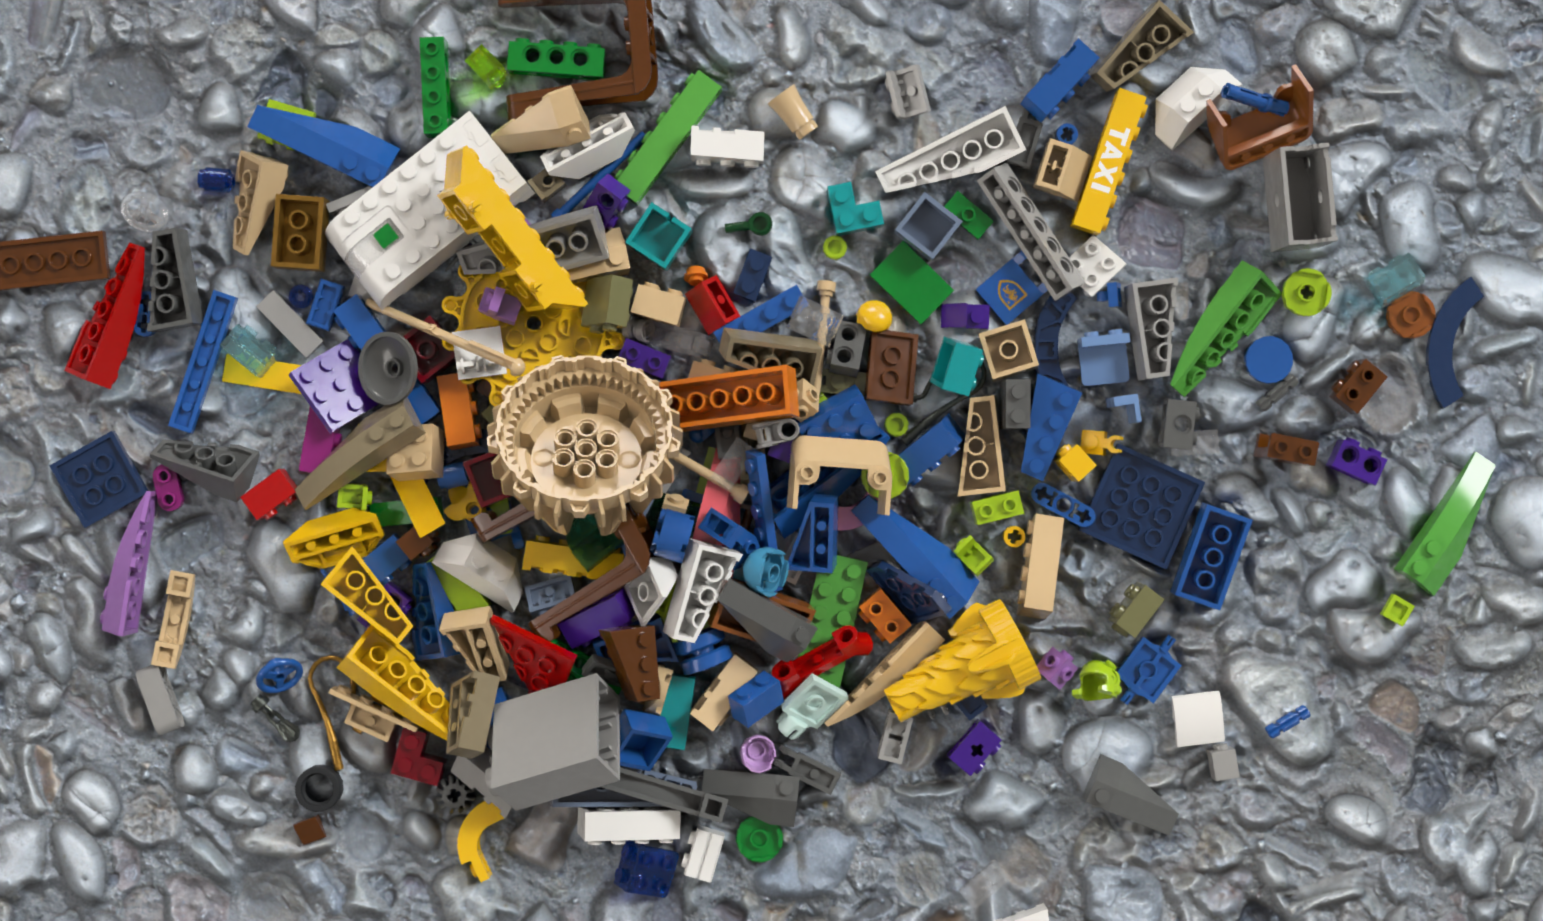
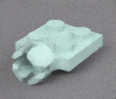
M812 673L781 704L782 711L784 712L776 720L779 725L778 729L786 737L795 731L789 737L791 740L797 739L806 728L814 727L818 729L849 699L847 692Z

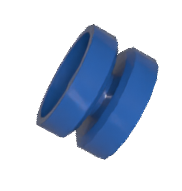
M710 627L700 632L695 643L682 640L673 643L677 655L693 654L683 659L680 663L684 675L711 669L733 657L728 644L713 646L725 638L724 631Z

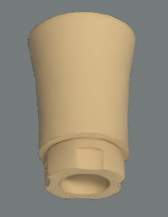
M795 84L768 103L786 123L791 132H795L799 140L818 127L813 120L814 117L800 97Z

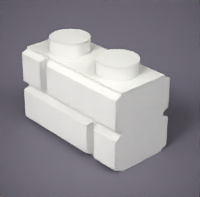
M701 825L697 826L696 831L691 830L688 844L692 845L689 854H684L681 867L685 868V876L709 883L712 882L725 837L724 832Z

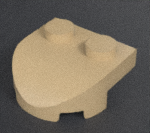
M658 663L660 699L641 701L639 704L643 705V712L661 716L673 670L665 668L664 664Z

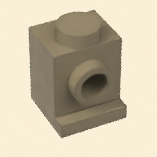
M546 168L527 181L544 203L567 186L563 181L566 177L551 176ZM546 177L552 178L553 181L550 185L544 184Z

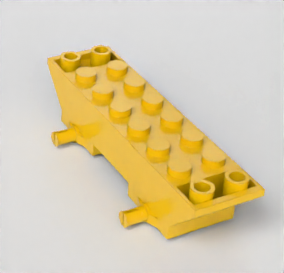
M467 145L449 152L446 157L444 190L437 195L447 209L444 216L447 217V220L455 219L467 235L478 232L505 267L498 273L507 285L505 294L515 297L527 312L542 310L547 307L565 310L585 307L588 302L585 300L584 292L571 282L567 270L560 267L555 261L554 253L541 243L538 232L528 226L525 222L524 214L509 201L508 193L498 187L491 171L484 168L479 162L478 154Z

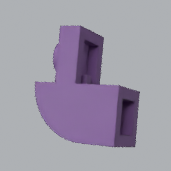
M496 286L494 290L486 287L478 311L493 319L514 326L521 303L515 297L505 294L506 289Z

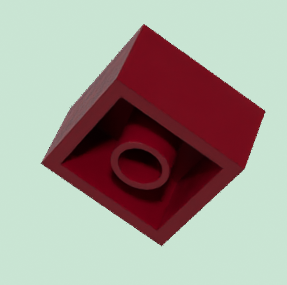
M428 316L425 320H423L424 322L437 325L438 328L443 329L442 326L438 323V321L432 316ZM413 328L403 336L411 344L416 354L418 364L417 378L422 384H428L456 362L454 351L446 350L442 345V340L416 328Z

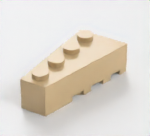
M1036 513L1032 520H1028L1026 534H1029V540L1024 546L1023 557H1026L1025 565L1021 570L1020 580H1022L1017 600V615L1045 620L1053 612L1064 518Z

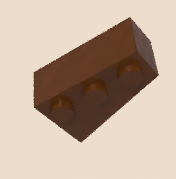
M639 624L598 630L607 646L608 656L612 659L615 666V673L625 698L636 702L660 699L655 626H641Z

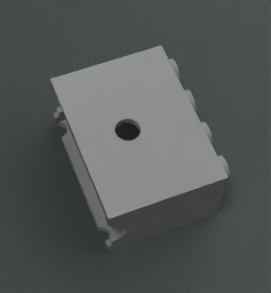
M1329 143L1302 147H1279L1263 157L1271 252L1315 249L1338 241L1331 158L1328 154Z

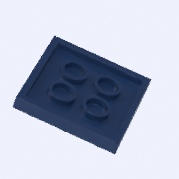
M115 431L108 432L49 465L84 528L94 525L137 501L148 491Z

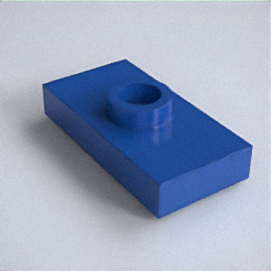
M321 278L306 324L330 332L336 315L333 310L339 306L345 286Z

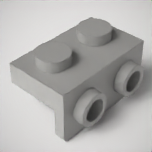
M915 64L897 71L885 72V86L891 94V110L896 118L908 119L931 111L920 65Z

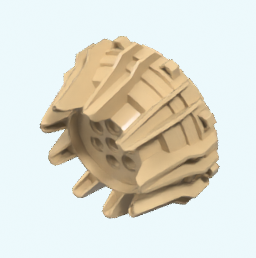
M562 355L552 357L549 364L536 366L534 370L525 376L518 377V383L516 382L514 386L506 385L501 392L504 402L493 407L494 422L487 426L488 451L497 454L496 458L491 462L494 479L501 480L504 495L514 496L528 511H534L535 519L539 520L542 518L554 531L560 534L567 535L570 532L574 518H585L587 514H594L601 536L610 535L617 530L621 522L627 521L625 506L627 502H629L636 513L642 514L653 499L663 496V484L674 481V466L668 460L669 458L679 457L681 446H683L680 414L669 407L672 404V395L669 390L659 389L658 380H651L644 374V370L641 368L628 366L624 358L617 356L614 359L602 358V356L578 355L573 358H565Z

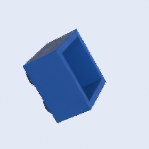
M629 709L622 711L620 714V766L646 771L652 769L673 738L665 717Z

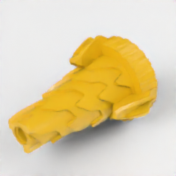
M998 599L988 605L980 603L971 605L948 630L950 637L954 638V640L940 646L939 652L922 660L916 668L903 674V679L884 689V692L901 723L925 710L934 709L949 702L953 705L971 695H974L975 698L981 695L983 700L1019 696L1024 693L1027 686L1042 678L1015 622L1003 602Z

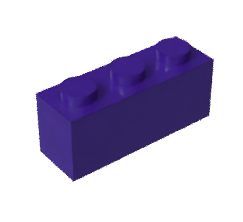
M621 588L557 625L572 649L579 645L584 648L590 645L594 638L600 636L598 630L629 626L633 622L631 619L636 613L624 588Z

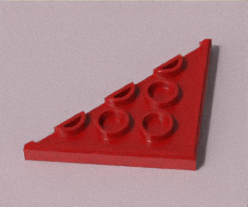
M496 615L492 616L490 623L492 626H495L499 634L498 638L506 653L510 654L519 678L525 682L529 690L528 694L567 682L578 656L577 654Z

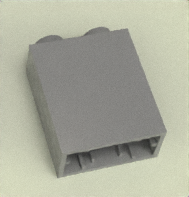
M595 673L494 704L493 725L489 727L487 737L489 747L492 750V767L487 768L485 771V782L489 792L493 796L501 797L517 811L620 781V696Z

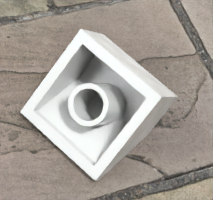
M650 557V564L646 573L624 586L641 626H646L667 598L678 578L671 560Z

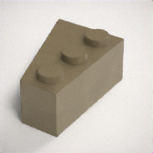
M473 671L451 684L446 754L473 759L484 753L500 676Z

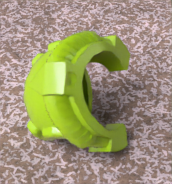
M1092 660L1084 664L1079 674L1081 681L1080 689L1072 690V696L1085 701L1117 698V695L1122 693V688L1120 686V675L1115 671V664L1110 660H1106V662Z

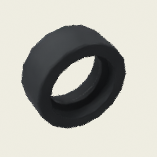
M314 765L308 768L298 777L295 785V795L299 804L313 812H323L332 808L340 800L344 790L340 774L334 771L333 767L327 765ZM322 774L331 780L333 793L328 800L316 802L308 797L305 786L308 779L313 775Z

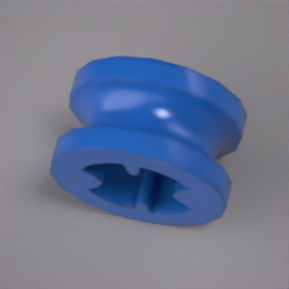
M1066 123L1057 129L1055 138L1058 141L1072 145L1078 138V131L1074 125ZM1063 129H1067L1066 132L1069 130L1072 132L1070 141H1067V138L1064 140L1061 138Z

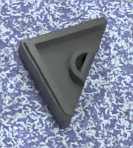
M879 541L847 555L849 558L868 561L867 566L869 567L872 564L885 561L902 571L899 563Z

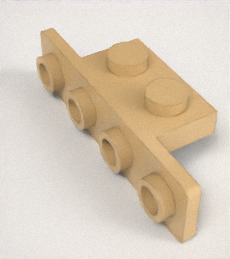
M334 686L328 692L352 704L344 721L345 724L385 742L390 741L397 724L413 732L421 729L420 726L396 713L387 705L382 704L380 706L373 703L374 699L367 695L361 694L358 696L351 693L352 689L347 686Z

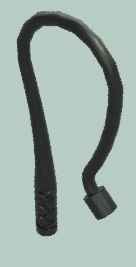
M984 362L980 367L982 371L980 383L973 391H970L969 396L961 395L924 418L908 434L901 438L906 446L942 414L983 388L987 373ZM930 379L922 394L917 395V393H914V403L927 396L933 384L930 382Z

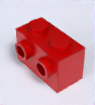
M717 275L699 283L685 293L686 298L708 335L740 317Z
M278 469L240 498L256 520L265 519L268 521L278 514L277 509L282 505L287 507L298 499L295 491L298 486L285 469Z

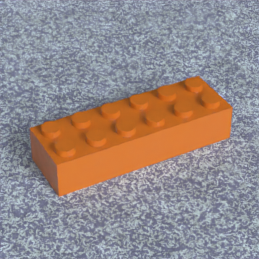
M789 365L659 382V389H668L672 395V404L669 407L679 412L680 428L683 432L800 417L796 369Z

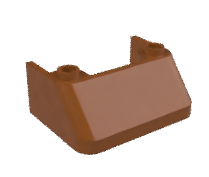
M1296 64L1291 66V82L1278 87L1274 94V98L1289 102L1290 108L1285 116L1271 112L1263 113L1255 109L1231 119L1227 111H1218L1211 99L1206 100L1207 126L1220 161L1225 169H1237L1265 157L1279 147L1296 145L1311 136L1313 132L1314 90Z

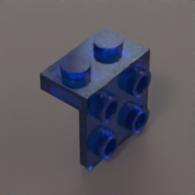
M626 840V844L621 850L619 866L615 871L614 884L627 893L665 898L670 890L679 853L674 850L635 843V840Z

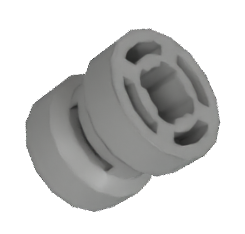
M630 315L627 327L622 328L624 338L631 340L637 338L638 341L646 343L653 338L655 332L653 320L648 318L639 319V317Z

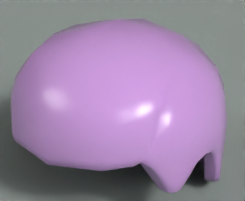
M758 734L747 738L740 749L741 761L751 772L763 773L770 770L776 758L774 743L768 737Z

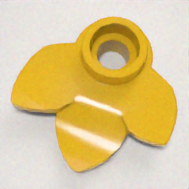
M469 482L467 488L460 486L448 490L449 499L452 504L446 507L443 512L451 520L460 521L467 519L470 521L480 513L487 511L486 507L481 509L471 482ZM474 506L479 508L477 514L471 513V509Z

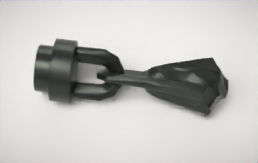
M258 695L250 703L253 707L252 710L256 714L262 711L266 715L267 720L278 730L283 741H296L300 735L299 727L287 721L278 711L272 710L267 705L270 701L267 696ZM275 716L280 719L277 723L273 720Z

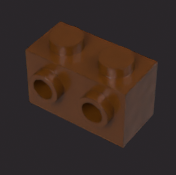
M1367 359L1354 360L1346 369L1348 374L1344 379L1340 378L1331 388L1333 392L1329 397L1350 414H1358L1388 378L1387 375Z
M413 527L398 539L396 543L410 560L419 559L421 556L424 558L439 548L436 544L441 541L438 537L440 532L435 529L420 538L415 527Z

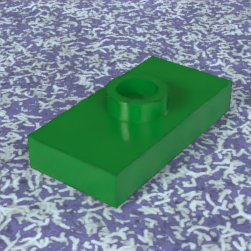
M959 191L944 206L963 221L960 226L977 240L994 222Z

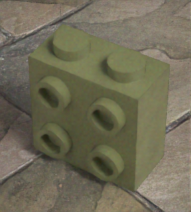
M613 274L587 279L585 300L588 304L583 307L581 326L590 328L589 332L604 334V331L616 332L618 328L627 327V322L630 318V299L633 295V280Z
M1136 582L1135 585L1130 584L1123 594L1126 597L1120 604L1117 602L1109 612L1111 616L1108 620L1113 623L1111 628L1126 638L1128 635L1136 638L1165 600L1147 585Z

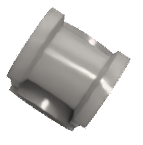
M792 419L751 425L756 433L757 449L791 441L800 432L798 423ZM785 423L794 424L796 431L793 436L787 437L782 433V427ZM763 429L765 430L766 439H767L766 441H765V438H764Z

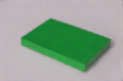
M904 241L869 275L920 325L954 291Z

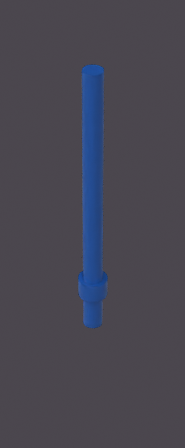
M641 131L628 143L621 158L605 165L560 209L556 208L550 214V218L570 213L594 190L596 184L604 176L610 175L642 144L641 141L645 133Z

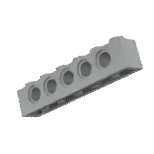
M1008 163L994 167L977 180L1055 301L1070 294L1085 283Z

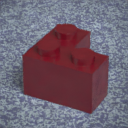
M403 727L390 774L438 786L443 778L448 759L425 753L430 736L429 731L421 727L417 732H413Z

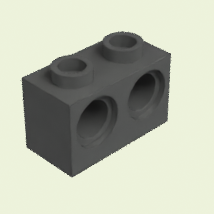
M839 320L837 328L832 327L830 342H834L833 350L828 349L826 363L830 364L829 373L857 378L867 330L861 324ZM845 334L850 335L853 340H844L842 336ZM844 356L848 358L849 362L842 363L838 360V357Z

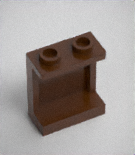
M1258 433L1253 457L1298 466H1315L1319 442L1271 433L1270 435Z

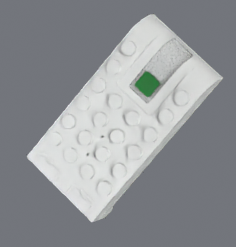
M470 111L338 214L326 228L325 236L381 310L399 296L408 292L478 235V232L467 235L455 219L447 220V217L444 216L447 209L437 196L444 190L446 157L449 152L466 145L472 148L478 154L479 162L482 166L490 170L494 175V181L498 187L508 193L509 201L514 207L535 194Z

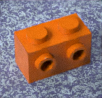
M880 587L858 605L861 609L858 614L867 624L870 621L877 629L873 632L882 642L887 640L891 644L912 626Z

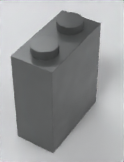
M1006 379L1000 381L999 429L1030 428L1031 379Z

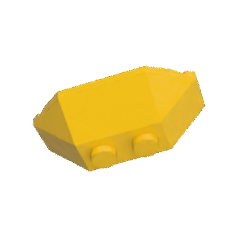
M350 508L305 522L283 541V545L292 563H302L307 566L325 569L337 565L352 546L361 558L366 557L375 549L380 539L384 537V531L375 513Z

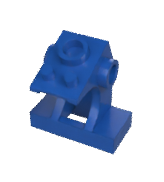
M712 507L698 527L730 549L733 548L743 554L740 561L736 562L733 570L741 568L750 553L760 548L755 535Z

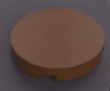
M1416 291L1398 294L1389 303L1386 313L1390 329L1396 335L1409 339L1424 336L1431 330L1434 318L1436 317L1433 302L1428 296Z

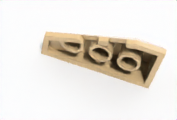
M240 150L235 182H240L239 196H235V204L238 206L239 213L234 219L233 249L243 255H249L275 206L276 194H281L284 189L285 181L288 178L287 164L277 159Z

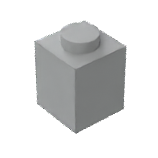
M1227 743L1214 744L1212 749H1206L1212 779L1220 781L1240 778L1236 750L1233 747L1228 746Z

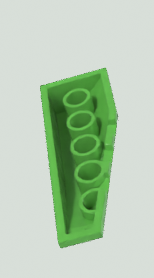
M1242 260L1205 309L1186 343L1170 384L1183 397L1206 377V371L1209 368L1217 367L1222 362L1221 357L1228 350L1232 352L1239 346L1237 341L1244 335L1248 337L1256 329L1282 295V292L1263 271Z
M1473 453L1394 570L1432 596H1435L1463 554L1496 466L1479 453Z

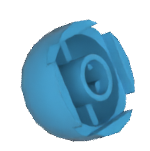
M772 547L755 549L750 553L743 564V576L746 585L754 592L763 596H775L777 592L774 591L777 590L778 586H784L788 576L789 563L787 560H784L783 555H786L785 552Z

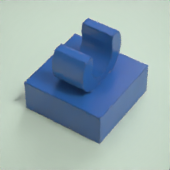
M1107 283V291H1098L1096 293L1097 301H1108L1111 308L1123 307L1121 283Z

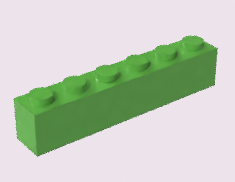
M700 70L695 75L693 73L689 75L684 83L686 87L681 94L677 92L670 101L671 108L667 113L663 111L655 122L657 127L653 132L648 131L641 141L643 146L639 151L634 150L627 160L629 165L624 171L620 169L614 177L631 190L627 198L637 206L690 136L691 126L698 125L722 92V87Z

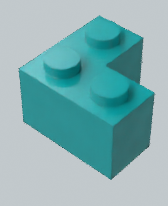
M851 182L827 186L836 236L877 229L884 226L880 200L856 205Z

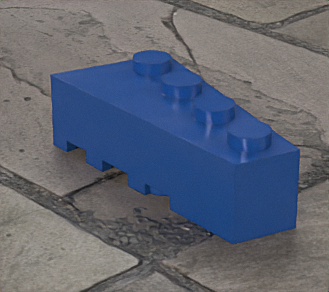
M1037 373L1030 413V428L1027 430L1021 472L1044 481L1082 392Z

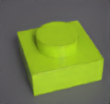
M1391 594L1380 615L1403 627L1415 606L1399 596Z

